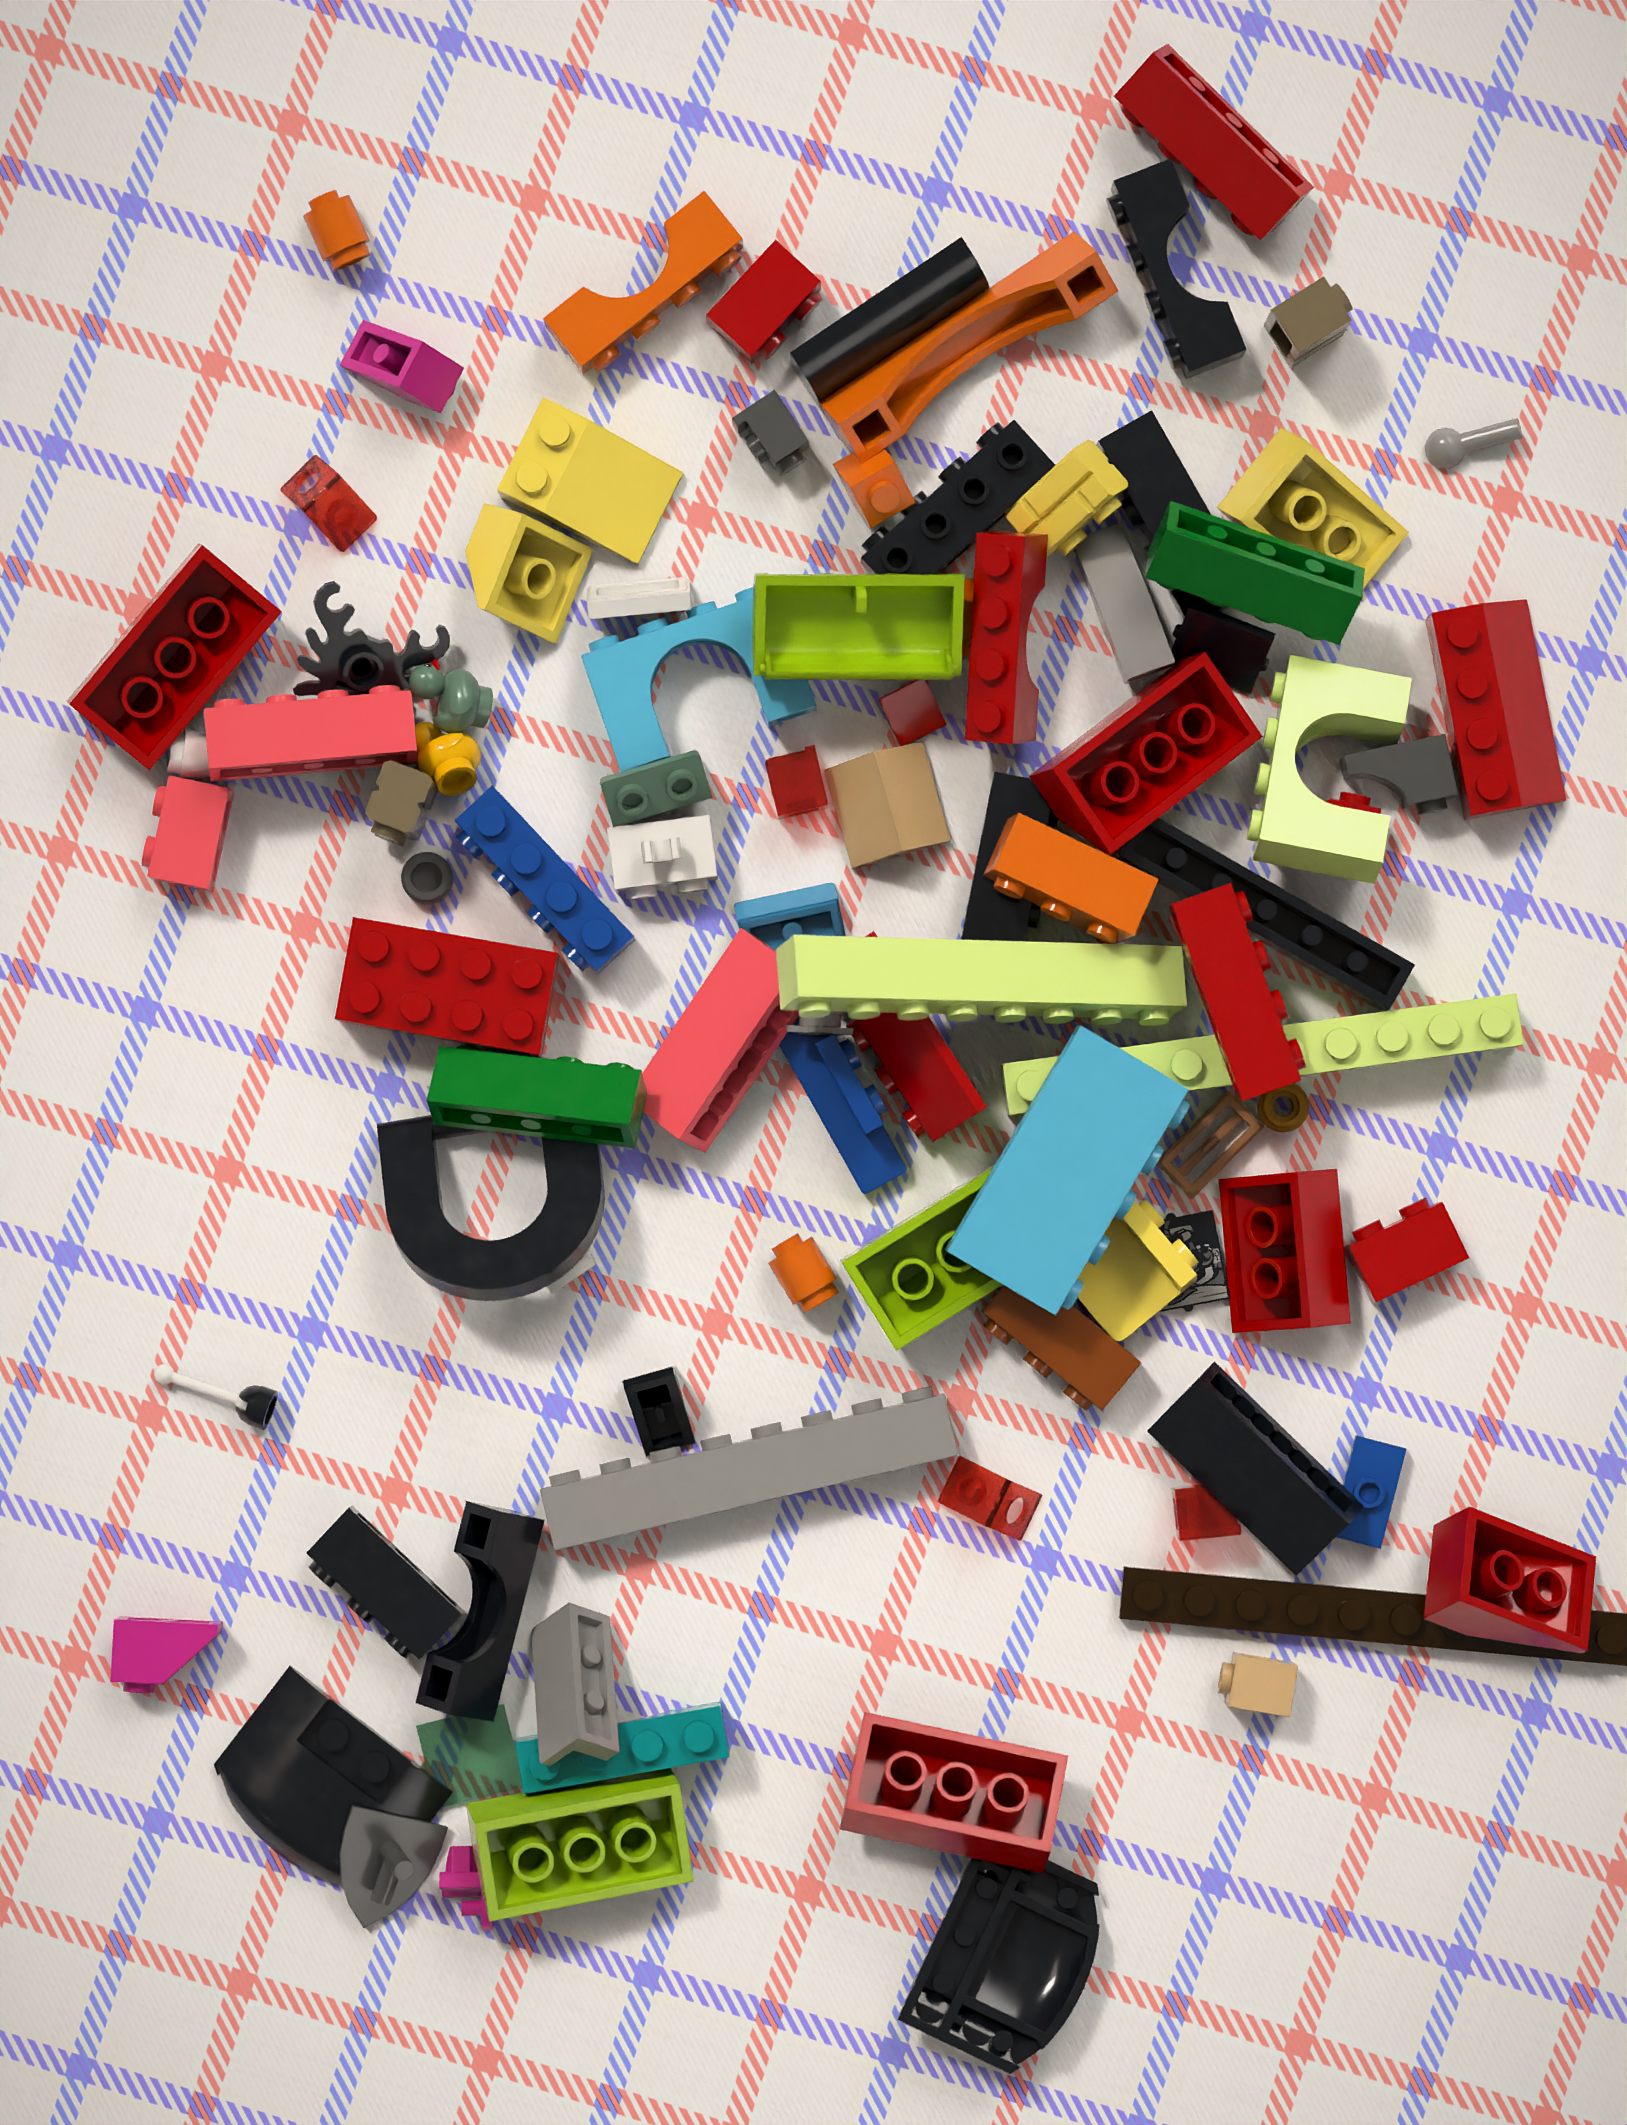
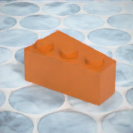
M1017 813L1007 820L983 874L995 881L993 887L999 892L1016 899L1025 898L1038 905L1040 910L1047 915L1066 921L1105 944H1117L1135 935L1159 880L1021 813Z

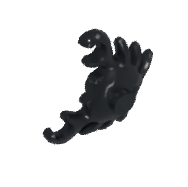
M335 581L325 583L317 590L313 604L315 612L326 630L327 638L325 642H321L315 629L310 627L305 631L311 649L320 659L316 661L306 655H300L297 658L299 665L306 672L319 679L301 682L293 688V692L297 696L318 695L320 692L327 690H345L351 696L369 694L371 688L383 685H395L400 687V689L410 688L409 677L411 673L404 674V672L414 666L431 663L433 659L438 660L442 658L450 647V635L444 625H438L436 627L438 636L436 643L430 647H424L419 643V633L413 629L408 634L404 649L399 653L394 652L393 645L388 639L379 640L366 635L361 628H356L351 632L344 631V627L354 614L355 609L352 604L347 603L337 610L328 608L327 601L329 597L339 593L341 586Z

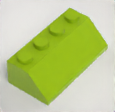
M994 1165L840 1260L896 1351L1003 1285L945 1250Z
M671 1768L528 1794L523 1792L466 1803L473 1854L489 1922L694 1881L680 1783Z

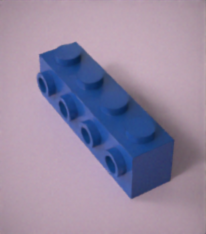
M493 785L454 820L462 829L456 836L460 843L476 859L483 853L488 856L498 867L491 874L492 877L511 897L520 890L533 904L526 913L546 934L555 928L566 939L568 944L562 951L582 972L591 966L599 974L636 940L634 935Z

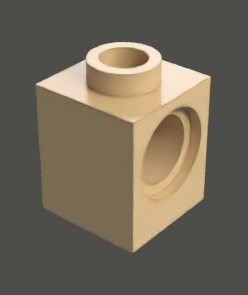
M1233 1652L1231 1663H1222L1218 1693L1226 1694L1225 1704L1228 1707L1290 1717L1298 1665L1290 1661Z

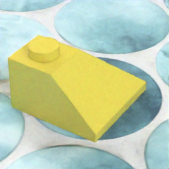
M484 503L465 550L478 608L550 643L556 644L594 549L523 513Z

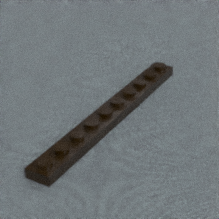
M1123 1566L1119 1619L1627 1666V1613L1591 1610L1588 1651L1581 1654L1467 1636L1424 1619L1426 1594Z

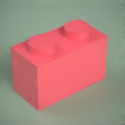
M169 775L167 786L159 785L154 798L152 815L160 818L156 837L148 836L143 850L142 866L149 867L147 877L156 881L213 892L234 791L223 786Z

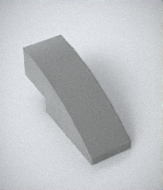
M1120 523L1087 534L1088 537L1074 549L1105 637H1108L1124 684L1172 667L1175 664L1173 654Z

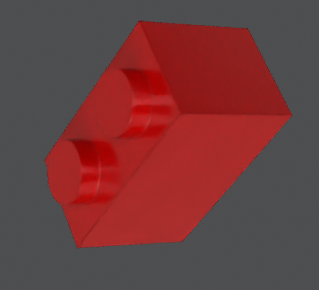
M775 239L706 314V323L751 364L760 355L765 360H768L786 340L787 337L782 331L794 318L803 322L820 304L822 299L816 294L821 290V280Z
M1425 1197L1399 1209L1398 1211L1402 1219L1393 1224L1383 1227L1379 1219L1352 1232L1355 1242L1344 1247L1371 1302L1376 1303L1469 1259L1443 1202H1437L1430 1206Z

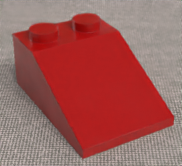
M1469 1506L1433 1526L1424 1619L1467 1636L1582 1654L1588 1651L1596 1556Z

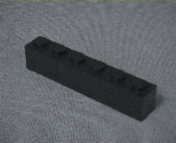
M1157 818L1126 842L1116 859L1159 879L1158 884L1185 899L1231 883L1234 893L1244 892L1250 906L1253 920L1247 922L1246 926L1251 937L1261 940L1263 944L1382 1012L1390 1010L1415 964L1160 818Z

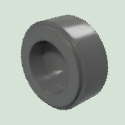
M418 853L408 859L402 869L401 882L403 889L410 898L418 903H437L449 894L453 886V871L449 863L436 853Z

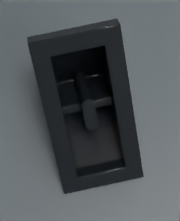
M674 1366L622 1381L646 1457L650 1456V1452L696 1443Z

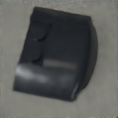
M291 1665L214 1763L217 1776L221 1773L230 1802L253 1832L276 1853L312 1875L335 1884H342L340 1880L339 1850L351 1805L431 1822L454 1792Z
M970 1858L922 1965L913 1980L897 2020L1011 2074L1020 2068L1017 2064L1034 2055L1040 2049L1042 2050L1054 2038L1070 2016L1083 1992L1094 1961L1099 1937L1100 1924H1097L1094 1895L1099 1896L1098 1884L1049 1860L1046 1863L1044 1872L1039 1873Z

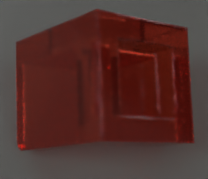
M815 745L804 747L803 751L766 760L765 765L778 820L828 809V801Z
M1202 1484L1171 1487L1176 1537L1179 1541L1241 1535V1524L1238 1523V1519Z

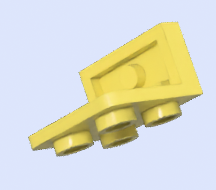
M1146 1199L1140 1204L1134 1200L1122 1221L1113 1217L1104 1233L1105 1236L1111 1239L1106 1250L1095 1266L1087 1261L1077 1280L1084 1283L1077 1298L1103 1330L1116 1342H1122L1197 1281V1274L1192 1269L1198 1263L1197 1259L1180 1239H1177L1173 1244L1170 1243L1159 1229L1165 1221Z

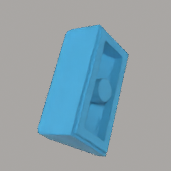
M825 883L741 901L734 905L739 930L743 928L775 950L793 935L846 936L834 883Z

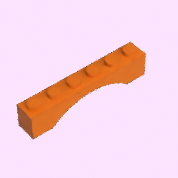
M1073 231L820 401L819 404L841 441L861 463H864L903 437L926 406L953 380L973 365L1027 335L1054 325L1077 320L1117 293L1118 289L1097 251Z

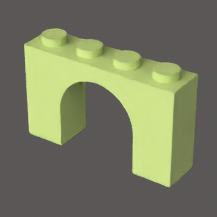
M1290 655L1284 673L1275 672L1270 702L1278 703L1276 719L1267 718L1262 741V748L1271 749L1269 764L1260 763L1254 794L1263 795L1261 811L1252 809L1246 838L1247 840L1256 841L1253 861L1372 884L1376 883L1384 860L1390 816L1341 807L1321 800L1309 791L1302 782L1296 769L1295 755L1304 745L1312 740L1331 735L1347 736L1388 745L1398 744L1405 725L1412 678Z

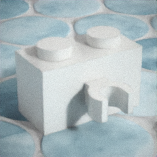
M710 815L607 828L614 888L616 893L626 891L627 900L658 896L657 887L677 885L679 894L709 890L708 881L718 880Z

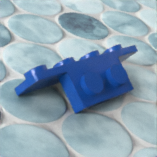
M798 1016L792 1026H799L800 1016ZM787 1032L779 1046L860 1191L863 1194H868L905 1173L907 1167L879 1116L888 1110L874 1085L871 1084L863 1088L854 1070L861 1067L862 1064L849 1040L846 1039L838 1043L834 1034L830 1036L801 1035Z

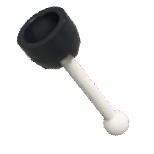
M168 1364L159 1365L154 1372L155 1380L160 1384L166 1385L172 1382L234 1403L242 1421L262 1430L267 1428L277 1403L278 1391L264 1386H249L242 1390L240 1394L175 1373L174 1369Z

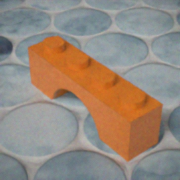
M705 191L664 222L669 243L668 257L663 271L652 285L638 294L621 298L602 296L582 287L543 318L547 330L583 374L592 367L596 372L605 369L620 356L621 352L617 349L618 346L632 335L637 341L644 338L661 323V320L658 318L661 312L671 304H674L677 309L681 308L701 291L698 283L712 272L719 277L740 261L742 257L738 251L743 248V238Z

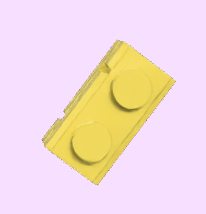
M1088 439L1072 449L1005 512V517L1018 532L1048 534L1047 558L1058 550L1065 557L1088 537L1082 529L1091 520L1094 519L1100 525L1122 506L1117 497L1128 487V481L1113 464L1108 463V458L1098 446Z

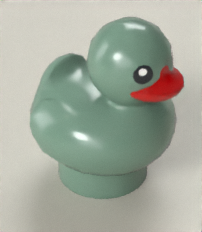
M433 659L430 664L417 666L411 672L409 686L417 697L433 699L439 695L437 716L432 719L437 728L449 734L463 733L470 726L479 728L486 726L492 709L493 691L489 687L479 686L476 678L470 672L464 669H456L444 676L437 659Z

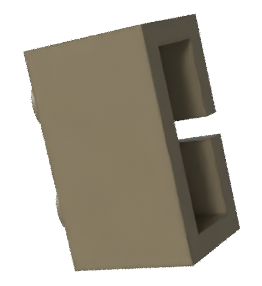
M1323 276L1271 309L1263 326L1291 369L1342 337L1352 321L1348 312L1352 311L1353 308L1343 289L1337 283L1330 286Z

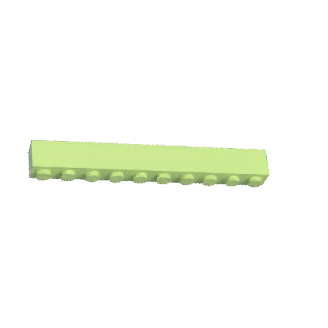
M1517 993L1282 1025L1287 1041L1296 1038L1302 1051L1306 1068L1298 1070L1300 1076L1524 1045ZM1215 1035L1120 1047L1123 1051L1189 1089L1188 1092L1232 1086ZM1059 1056L1004 1063L1001 1065L1007 1117L1026 1113Z

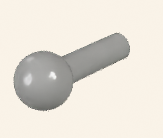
M1518 418L1461 434L1451 428H1440L1432 432L1427 438L1425 454L1432 465L1441 469L1453 468L1463 460L1466 453L1523 438Z

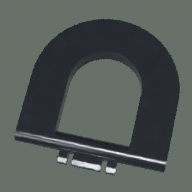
M431 1115L378 1123L377 1133L385 1208L395 1244L409 1267L420 1278L440 1291L456 1297L477 1301H500L522 1297L539 1291L563 1277L582 1259L594 1241L601 1225L605 1204L599 1144L542 1138L547 1196L540 1214L527 1228L513 1236L499 1240H479L457 1231L444 1216L436 1140L489 1131L434 1125Z

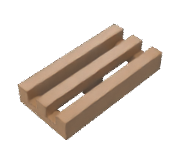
M1227 1090L1159 1158L1156 1165L1190 1199H1193L1265 1126L1241 1102L1238 1103L1237 1098ZM1229 1105L1235 1112L1176 1169L1171 1162ZM1243 1119L1249 1127L1191 1184L1185 1176Z

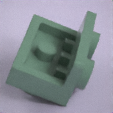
M697 750L600 779L601 789L613 827L712 798L702 760Z

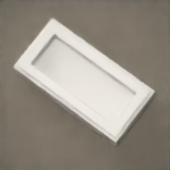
M678 577L589 586L587 588L588 619L691 610L689 578Z

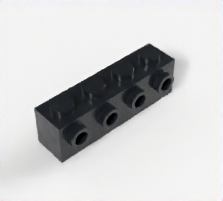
M1015 420L1010 422L1005 428L997 422L977 440L976 444L981 450L967 462L961 456L954 460L938 476L943 483L929 496L923 491L919 492L913 497L916 503L900 511L905 517L891 531L883 525L862 544L866 553L861 557L860 564L870 574L940 575L976 542V533L989 531L1005 516V512L1047 474L1055 464Z

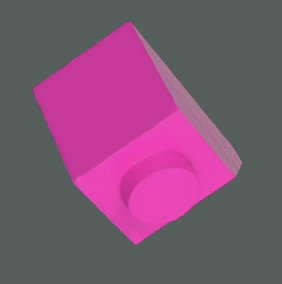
M365 320L359 326L340 363V366L409 402L438 413H442L447 401L453 395L456 383L464 370V367L425 342Z
M126 1616L115 1618L110 1682H123L124 1692L154 1693L155 1684L167 1682L222 1632L223 1621Z

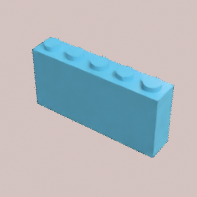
M1077 1025L945 1250L1054 1315L1057 1314L1060 1307L1069 1310L1084 1286V1283L1077 1280L1087 1261L1095 1266L1111 1240L1104 1233L1113 1217L1122 1221L1131 1208L1137 1193L1130 1189L1139 1173L1143 1172L1149 1175L1162 1155L1164 1148L1158 1146L1157 1143L1165 1129L1169 1127L1175 1131L1187 1113L1190 1103L1183 1099L1189 1089L1085 1027Z

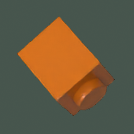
M885 449L864 463H861L853 453L833 463L853 505L870 528L916 503L895 461Z

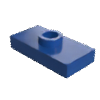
M1355 1435L1343 1486L1363 1507L1337 1538L1381 1549L1406 1448Z

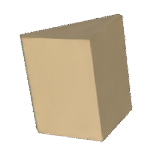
M923 742L874 751L824 770L852 869L951 841Z

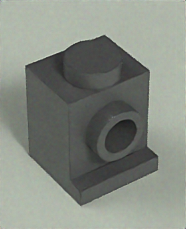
M775 390L732 418V426L738 434L746 428L749 431L750 435L745 437L744 441L760 465L768 460L774 470H777L780 476H783L806 460L802 452L809 448V440Z

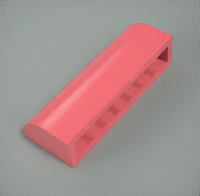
M740 928L642 1073L647 1090L644 1113L676 1138L704 1153L707 1152L787 1034L786 1025H793L799 1016V1010H780L777 957L774 948L743 928Z

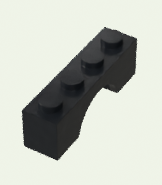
M1170 158L1114 180L1111 187L1113 196L1106 198L1107 205L1116 227L1125 225L1132 242L1125 246L1127 257L1134 273L1137 275L1143 272L1150 288L1149 292L1144 293L1145 302L1153 321H1163L1169 339L1163 341V347L1172 369L1175 370L1181 367L1185 379L1242 358L1247 349L1228 302L1209 301L1191 294L1179 284L1170 269L1167 258L1168 237L1174 227L1187 215L1190 207L1172 159Z
M466 1501L454 1552L464 1561L471 1576L472 1600L469 1613L463 1626L450 1642L441 1648L428 1652L415 1703L449 1715L494 1722L545 1520L510 1509Z

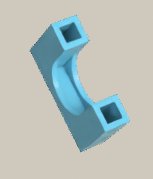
M753 587L736 593L735 598L737 602L717 609L715 601L704 603L691 608V610H687L688 619L668 625L667 619L662 618L637 627L639 636L620 642L618 635H611L588 644L590 652L581 655L621 772L670 757L653 708L652 686L654 678L664 661L676 651L687 646L710 644L724 648L737 656L751 676L768 727L817 710L808 680H765V676H754L752 659Z

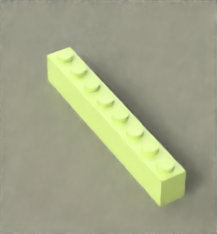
M793 935L776 949L780 1010H799V1016L803 1018L825 1017L830 1015L831 1011L848 1012V1017L852 1019H870L879 1016L880 1012L897 1013L900 1020H920L927 1018L929 1014H946L947 1020L961 1022L976 1019L978 1015H995V1021L1011 1023L1026 1019V1016H1043L1044 1023L1060 1024L1073 1021L1074 1017H1091V1023L1095 1025L1115 1024L1121 1022L1122 1018L1138 1019L1139 1025L1158 1026L1168 1023L1170 1021L1169 1017L1187 1007L1182 946Z

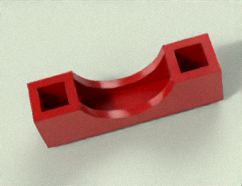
M1008 531L976 533L965 740L1003 744L1036 741L1039 689L1035 686L1029 674L1026 639L1033 604L1040 591L1045 587L1048 534Z

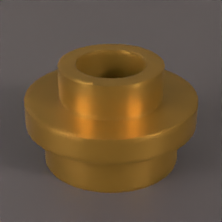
M1293 1083L1260 1095L1257 1102V1112L1262 1123L1269 1129L1276 1132H1290L1300 1127L1306 1120L1309 1112V1101L1303 1089ZM1278 1097H1286L1292 1103V1111L1286 1117L1278 1116L1273 1110L1274 1101Z

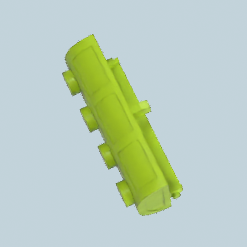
M755 573L752 616L754 676H765V680H952L953 676H961L964 574Z

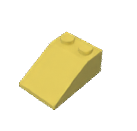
M543 397L497 490L500 498L638 565L684 473L591 420Z
M1283 428L1278 430L1216 507L1233 523L1365 568L1363 589L1409 533L1306 439Z

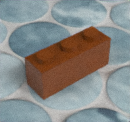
M1002 1285L981 1310L989 1318L983 1325L984 1328L1006 1346L1013 1338L1029 1351L1023 1360L1046 1379L1054 1371L1069 1385L1064 1389L1063 1393L1086 1412L1092 1404L1103 1411L1142 1363L1073 1305L1069 1310L1060 1307L1057 1314L1054 1315L1007 1286Z

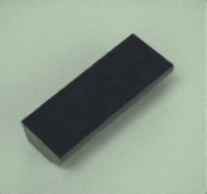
M960 237L791 351L790 366L818 407H821L820 401L989 289L988 281L963 238Z
M1215 1361L1147 1430L1156 1441L1296 1576L1350 1524L1363 1507L1335 1477Z

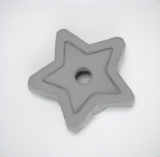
M831 1013L828 1016L819 1018L800 1017L799 1026L786 1025L787 1032L801 1035H852L854 1029L841 1028V1014Z

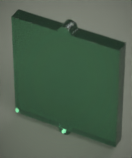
M504 1703L498 1705L494 1722L451 1716L416 1725L425 1760L421 1768L453 1791L442 1807L522 1788L515 1747L516 1739H513Z

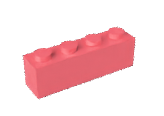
M383 685L373 687L369 690V694L349 696L348 691L327 690L320 692L317 695V699L297 700L295 695L279 694L266 698V703L245 705V701L242 699L217 701L214 703L213 708H203L210 781L382 767L384 762L390 760L402 765L416 764L417 744L411 690L400 691L398 686Z

